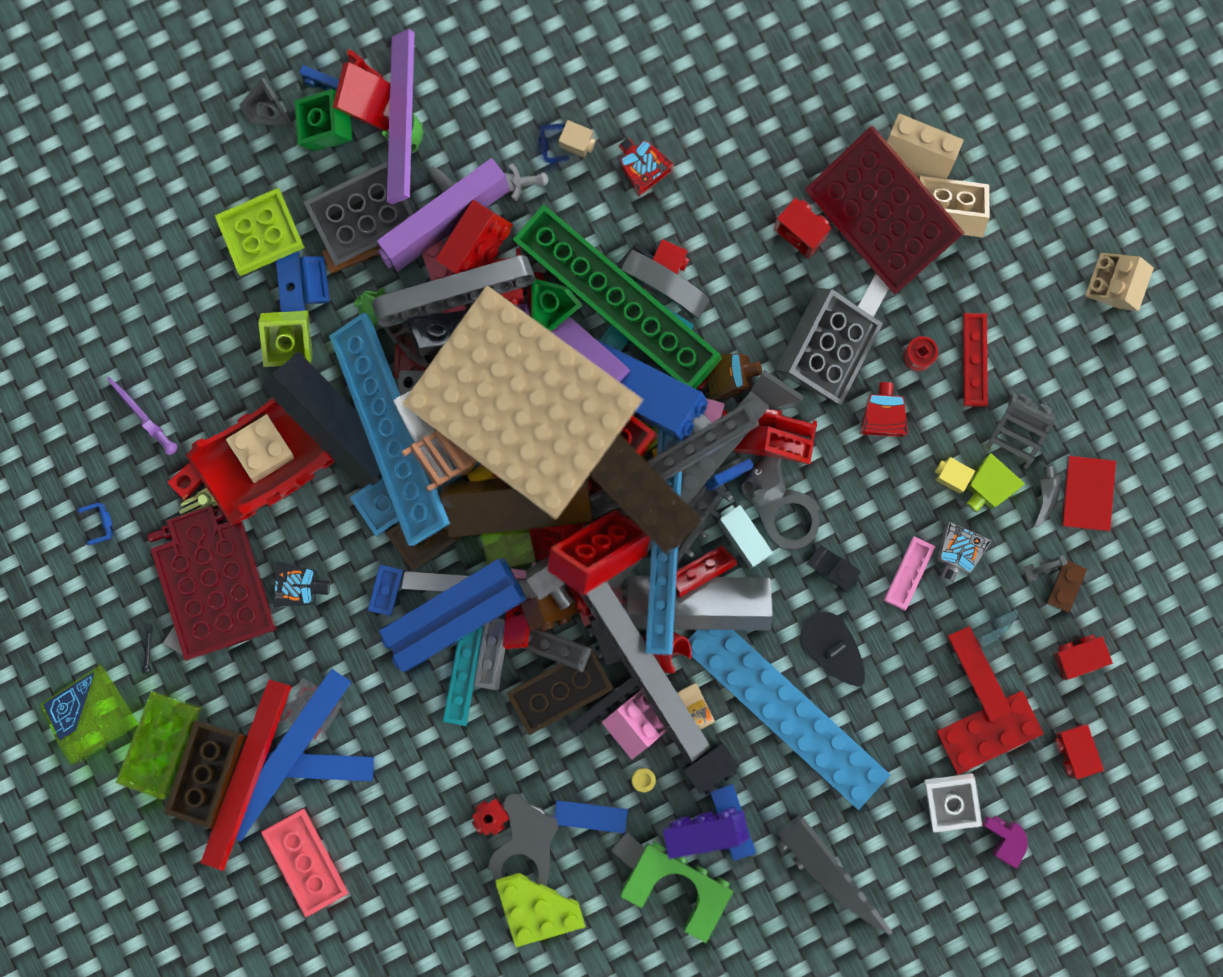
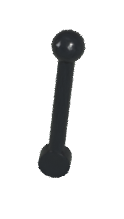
M152 624L146 625L144 666L141 669L144 674H148L151 671L149 658L151 634L153 631Z

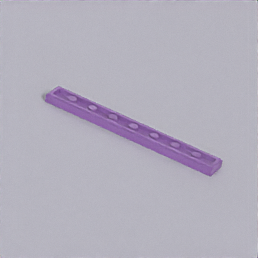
M410 29L392 36L387 202L392 205L410 198L414 32Z

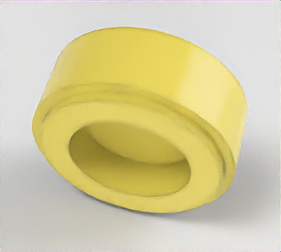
M640 768L634 772L632 784L637 791L648 792L655 786L656 778L651 770Z

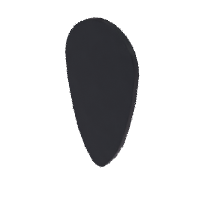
M819 612L810 616L804 622L801 629V642L805 650L818 664L837 679L856 687L862 686L865 682L863 660L854 638L844 621L839 616L830 612Z

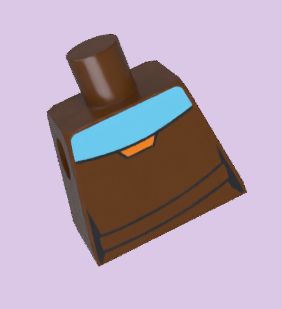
M720 354L722 360L707 376L710 399L723 401L751 390L753 387L752 377L762 374L761 363L759 361L750 363L749 356L743 354Z

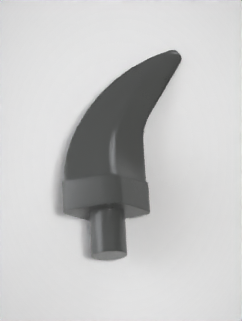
M1045 465V476L1039 479L1042 492V507L1035 527L1040 526L1048 518L1058 500L1061 482L1060 475H1054L1053 465Z

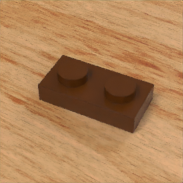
M1067 561L1068 564L1060 567L1045 604L1070 613L1087 569Z

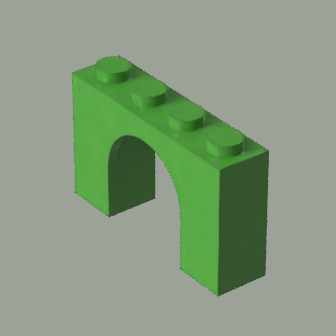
M654 842L653 845L646 843L642 854L620 892V896L642 908L655 883L660 878L669 874H681L688 877L695 884L697 901L683 929L686 933L707 943L734 892L729 887L730 882L719 876L716 880L709 877L708 870L699 865H696L695 868L687 865L688 860L684 857L669 859L668 854L665 852L667 848L657 842Z

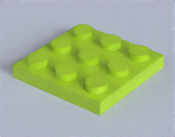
M279 188L215 215L240 276L305 248Z

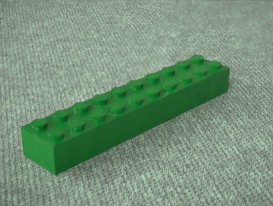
M544 204L513 238L515 244L563 286H567L578 299L668 376L696 389L722 360L720 353Z

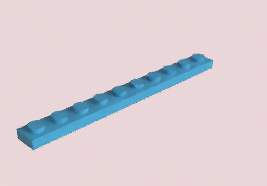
M658 429L657 456L681 441ZM682 471L666 480L680 496ZM653 540L646 654L672 655L678 547L670 555L665 554Z

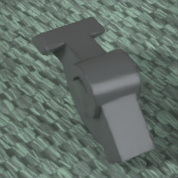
M1062 555L1054 559L1052 557L1042 561L1040 566L1035 568L1033 564L1027 565L1023 571L1027 581L1033 582L1039 579L1037 574L1042 572L1044 574L1050 573L1068 563L1065 556Z

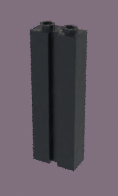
M298 351L274 372L261 387L361 489H364L369 483L374 486L382 478V475L380 474V469L358 412Z

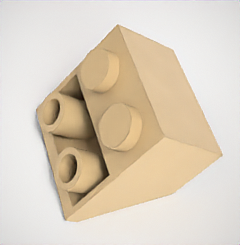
M1100 253L1085 296L1118 309L1139 311L1154 268L1139 256Z

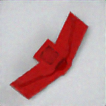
M767 409L758 420V426H769L778 430L806 436L812 441L814 440L817 428V421L815 420L812 423L784 416L781 410ZM723 410L722 417L727 414V410Z

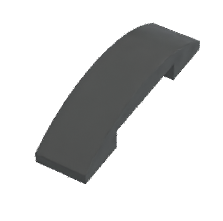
M631 250L621 268L629 277L639 283L643 282L678 304L680 309L696 319L701 317L710 301L703 292L691 283L634 250Z

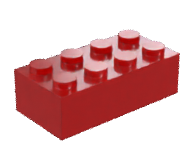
M613 510L552 547L547 571L582 595H586L647 556L650 537L638 524L618 511Z

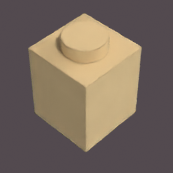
M568 120L559 139V148L585 158L587 152H592L596 142L593 139V130Z

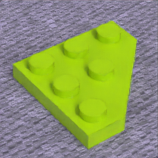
M520 873L496 880V886L516 947L585 928V922L578 901L572 898L567 899L543 884L538 885L528 880V877Z

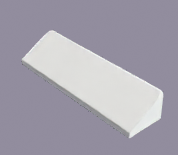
M409 391L394 399V403L411 437L417 443L425 436L434 433V429L402 404L411 392ZM436 438L431 441L450 470L454 471L447 454ZM421 446L419 448L436 474L440 479L445 475L425 446Z

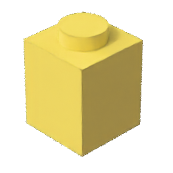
M950 457L945 462L941 461L935 471L938 474L935 480L961 494L966 489L975 471Z

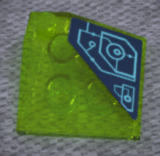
M99 665L40 704L59 747L71 765L80 764L139 725L102 665Z

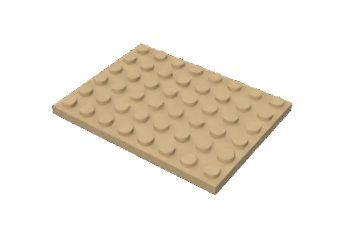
M486 286L402 404L553 518L557 519L643 399L496 291Z

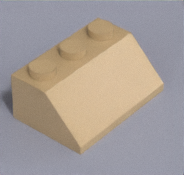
M900 113L887 139V143L918 179L920 176L947 179L964 141L961 138Z
M927 176L919 177L923 185L965 232L963 235L984 236L989 221L988 184Z

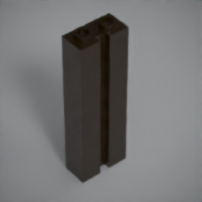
M501 478L443 484L442 492L439 494L450 522L449 525L444 527V529L448 530L449 538L592 522L593 509L589 494L588 478H586L557 519L553 518Z

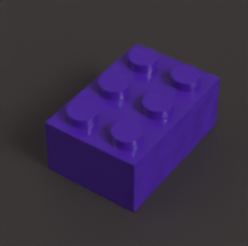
M735 807L723 809L714 816L712 812L699 814L698 817H694L692 820H690L689 816L675 819L676 821L670 822V826L663 830L669 859L738 847L750 839L744 810L736 811Z

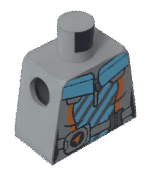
M951 522L947 523L944 527L937 561L946 565L941 577L955 583L959 571L965 574L971 573L990 545L991 540Z

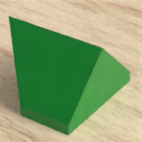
M535 279L532 283L531 317L550 332L583 305L567 286Z

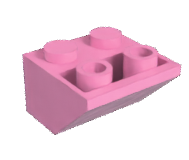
M641 690L602 721L603 725L631 759L639 755L666 732L664 725Z

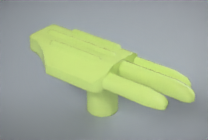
M205 488L197 492V495L183 501L181 506L198 499V502L181 509L179 513H185L199 505L202 506L200 508L211 504L215 507L217 503L208 489Z

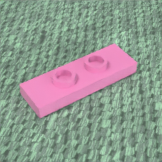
M915 536L912 537L883 601L906 611L935 549L934 545Z

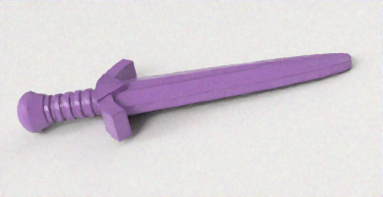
M108 377L107 380L122 400L143 422L141 425L149 432L151 437L157 439L167 455L174 454L177 450V444L170 441L163 434L162 428L153 423L132 398L115 381Z

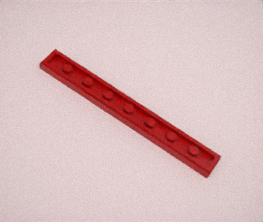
M268 680L200 863L224 871L290 694L291 686L274 680Z

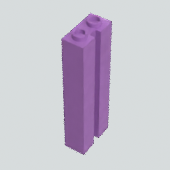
M491 158L377 240L380 249L377 251L388 268L393 266L396 272H399L425 253L426 250L451 234L473 199L488 207L509 192L506 175Z

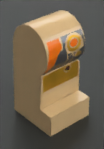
M693 683L677 692L700 730L715 723L697 683Z

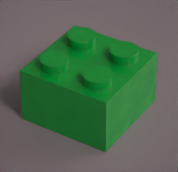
M330 89L294 100L297 143L299 146L316 152L352 141L350 115L333 108L336 90Z

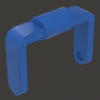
M95 503L77 509L78 513H83L99 508L103 528H105L106 536L87 541V546L110 540L113 537L111 529L113 525L110 514L102 503Z

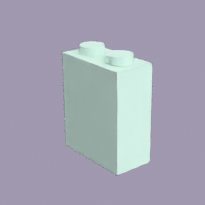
M732 505L721 512L718 524L749 569L773 553L741 506L734 508Z

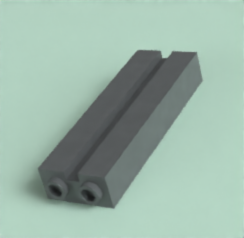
M628 576L627 585H623V600H627V604H622L636 629H647L650 576ZM715 577L680 598L675 593L673 629L771 631V578Z

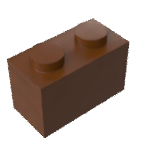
M565 587L564 589L573 600L569 587ZM551 594L546 595L540 600L538 597H534L521 604L531 631L538 628L542 632L555 627L554 623L556 622L558 626L571 622L570 617L579 613L574 600L571 605L560 610Z

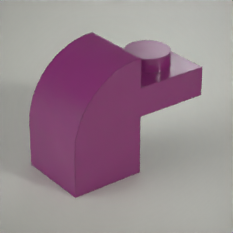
M994 815L993 819L985 817L982 826L1001 837L992 855L1017 869L1028 847L1025 831L1016 822L1011 821L1006 828L1007 823Z

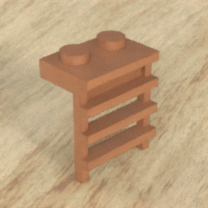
M437 430L401 452L403 456L412 452L433 483L426 487L428 492L458 474L465 476L470 473L477 462L475 458ZM436 438L457 468L456 470H450L431 441ZM421 446H425L445 475L440 479L420 451L419 448Z

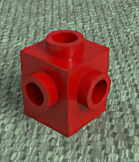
M498 798L489 804L485 800L474 808L477 813L472 816L474 819L472 824L479 834L482 832L485 835L492 833L495 836L505 828L503 823L510 819ZM487 814L492 815V822L487 821Z

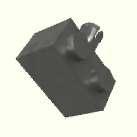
M549 555L527 569L526 580L539 600L551 594L560 610L571 605L573 600L562 586L564 582L547 571Z

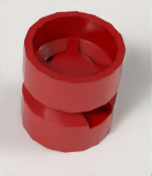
M926 336L913 339L903 353V361L906 367L915 372L928 369L937 359L938 347L931 338Z

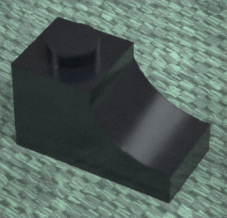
M822 545L818 547L806 563L843 592L848 591L861 573L859 569L847 560L837 556Z

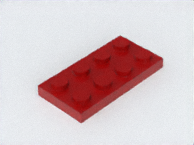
M1023 691L1006 697L1013 713L990 723L984 710L981 709L936 731L956 775L964 773L1044 734Z

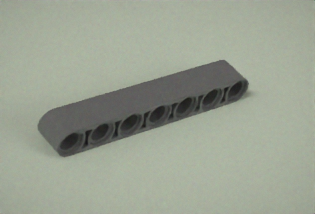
M517 256L379 296L372 301V307L378 324L381 327H389L407 322V318L431 315L475 302L486 286H489L498 294L529 286L535 281V275L526 256Z

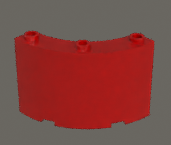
M273 398L251 415L248 413L237 420V424L206 440L201 438L191 445L192 449L186 454L231 526L254 516L260 507L264 505L270 507L315 478L314 473L321 468L327 469L335 462ZM267 414L293 454L294 460L254 484L226 439Z

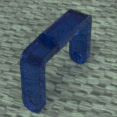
M565 123L543 125L540 127L541 137L538 138L539 151L543 153L545 163L570 160L569 156L548 158L547 154L549 148L545 131L564 129Z

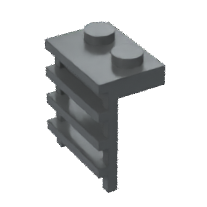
M1013 393L1008 401V408L985 448L990 450L994 443L1026 459L1023 467L1028 469L1045 438H1047L1050 429L1055 424V413L1047 405L1040 404L1039 406L1031 402L1032 399L1025 394L1019 393L1017 395ZM1008 419L1040 435L1039 440L1036 442L1005 426L1006 420ZM1001 431L1033 447L1032 452L1029 454L998 438L999 432Z

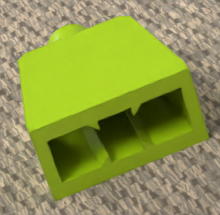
M989 454L983 460L967 486L968 490L974 495L968 500L966 505L976 513L984 504L993 509L1020 489L1025 483L993 454Z

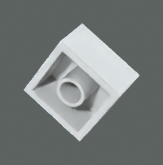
M972 773L924 780L933 832L982 826L976 782Z

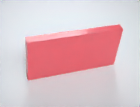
M305 808L261 832L305 918L349 894Z

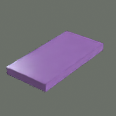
M570 316L551 331L620 382L630 372L627 366Z

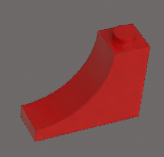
M757 426L746 434L732 452L775 457L802 464H811L814 441L769 426Z

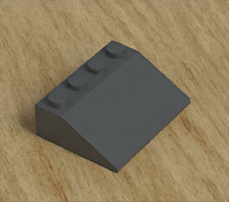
M388 161L303 202L335 266L379 245L377 240L414 214L407 199L393 205L387 202Z
M817 288L775 370L808 390L838 405H842L883 323L833 289Z

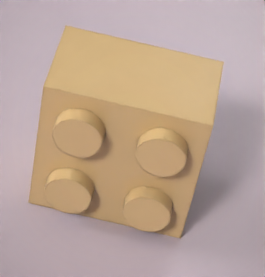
M267 414L226 439L254 484L294 460L293 454Z

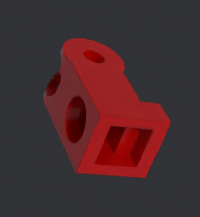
M189 463L167 483L185 501L192 496V493L203 481L192 464Z

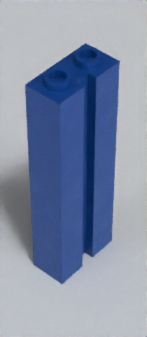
M597 340L630 370L620 383L643 399L633 413V416L680 441L689 436L694 429V423L692 422L696 417L702 416L707 409L708 401L703 393Z
M505 558L497 559L379 630L381 642L387 649H392L394 653L392 661L396 668L405 672L528 599Z

